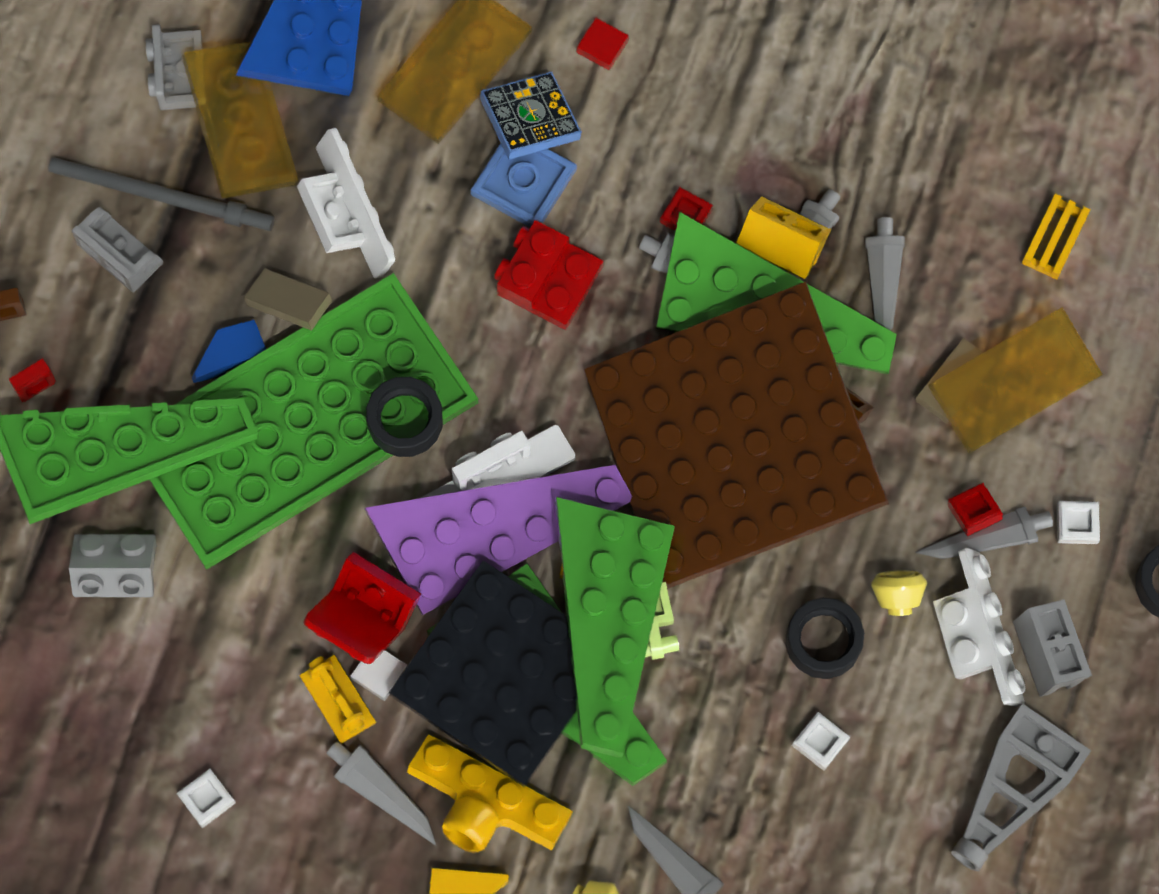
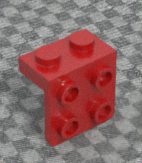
M353 552L346 558L333 589L306 614L303 623L307 628L314 631L317 636L330 641L346 651L352 658L366 664H372L405 630L421 593Z

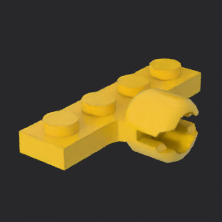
M429 734L408 766V774L454 799L455 802L444 819L442 830L445 837L452 844L468 852L474 853L484 850L496 829L501 826L509 827L552 851L573 813L570 809L527 786L524 788L510 777Z

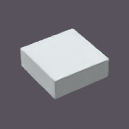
M1058 501L1057 543L1098 544L1100 541L1099 502Z
M384 651L372 664L360 661L350 677L351 680L385 701L389 696V691L406 669L407 664Z
M817 712L795 739L792 746L825 771L849 741L850 736L821 713Z
M208 769L177 793L178 797L202 828L235 804L234 799L211 769Z

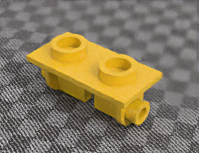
M335 655L326 660L322 656L314 659L309 663L311 669L299 675L341 744L376 724L375 719Z

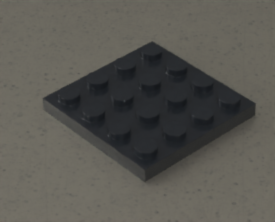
M483 560L391 688L389 696L525 788L577 713L576 687L572 669V649L567 616Z

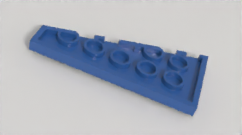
M274 0L236 75L349 96L353 87L362 0Z

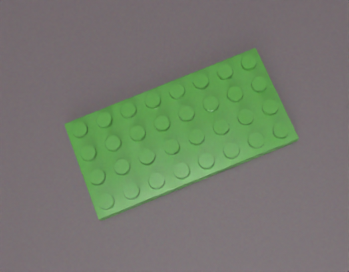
M394 273L324 314L312 331L304 327L174 404H193L197 400L244 398L258 431V439L149 479L206 570L393 456L384 452L374 443L367 426L366 406L371 394L383 382L395 377H413L426 382L436 391L441 402L443 425L478 404V397ZM398 396L389 400L384 405L381 413V423L384 429L396 438L414 437L425 429L428 422V411L425 404L413 396Z

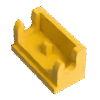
M761 196L750 208L736 244L764 260L806 279L812 266L816 265L831 229Z

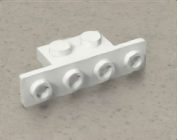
M337 128L328 129L316 146L327 174L303 178L297 186L298 191L326 253L360 247L374 279L382 278L395 262L393 246L386 239L379 223L378 213L368 199L364 190L363 180L356 172L349 157L346 143L341 139Z
M554 425L530 439L526 438L523 431L514 435L510 432L505 433L492 441L489 449L479 454L475 451L470 452L458 459L455 463L456 466L452 468L453 480L421 498L545 477L574 461L575 453L558 425Z
M969 548L961 549L958 553L969 588L933 601L954 676L956 679H964L993 668L1003 703L1010 706H1020L1022 703L1025 704L1022 694L1025 692V683L1012 661L1011 654L1014 652V647L1009 634L1003 630L999 617L1002 615L1001 603L997 595L992 592L988 578L991 576L990 566L987 559L980 552Z

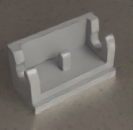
M101 207L92 211L79 225H76L71 230L77 245L132 293L163 264L159 256L144 246Z
M1064 599L1028 608L1013 621L1039 697L1050 695L1064 686L1070 689L1092 676Z

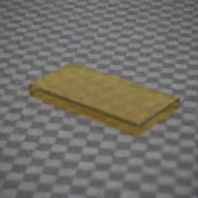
M458 0L377 95L378 102L439 144L481 94V91L488 86L532 33V26L495 0Z
M253 41L184 52L182 56L222 199L296 186L298 182L270 82L236 75Z
M1061 307L928 386L967 452L971 453L1103 374L1065 310Z

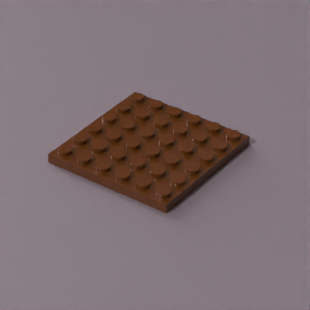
M806 282L584 369L620 474L632 495L630 503L635 516L675 526L662 581L666 582L667 589L889 504Z

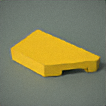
M432 868L429 894H495L499 889L508 884L509 875Z

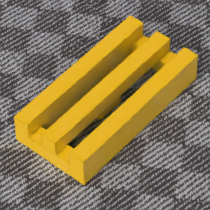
M1055 193L1022 264L1057 280L1091 209L1085 206L1081 209L1075 206L1076 202L1061 200L1062 196ZM1056 209L1063 211V214L1039 261L1033 257ZM1072 215L1078 219L1055 267L1048 265L1049 259Z

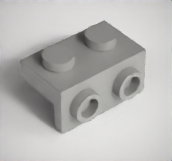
M160 24L152 25V38H146L148 62L154 61V73L148 74L150 97H157L160 110L206 107L201 30L162 33Z
M74 535L69 563L73 596L152 597L154 595L153 568L157 547L155 535Z

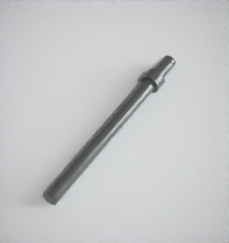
M52 157L49 163L48 170L51 173L224 219V223L241 227L242 224L267 231H271L274 226V216L246 209L245 204L229 201L226 204Z

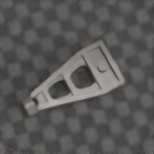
M1022 703L997 740L964 835L951 851L953 857L969 869L979 871L987 860L988 855L1067 787L1091 750ZM1016 755H1021L1045 773L1044 781L1028 794L1019 793L1006 782L1007 769L1011 759ZM995 793L1001 794L1017 806L1015 814L1005 825L1000 827L985 818V810ZM976 839L980 841L983 849L970 840Z

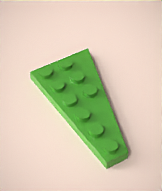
M680 212L656 328L679 332L803 283V281ZM807 284L837 364L889 374L897 334Z

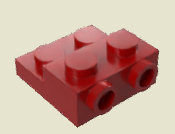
M535 220L530 229L523 226L517 234L513 244L517 251L511 261L504 258L498 266L494 279L498 281L497 295L567 330L602 270L604 261L570 244L568 236Z

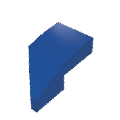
M255 320L235 324L216 331L192 376L193 383L221 377L226 374L228 369L236 368L266 350Z

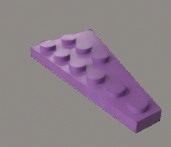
M616 465L366 507L364 509L404 583L421 593L417 607L421 615H424L457 597L483 560L500 572H503L558 542L559 526L555 507L556 497L615 511L628 504L632 495Z

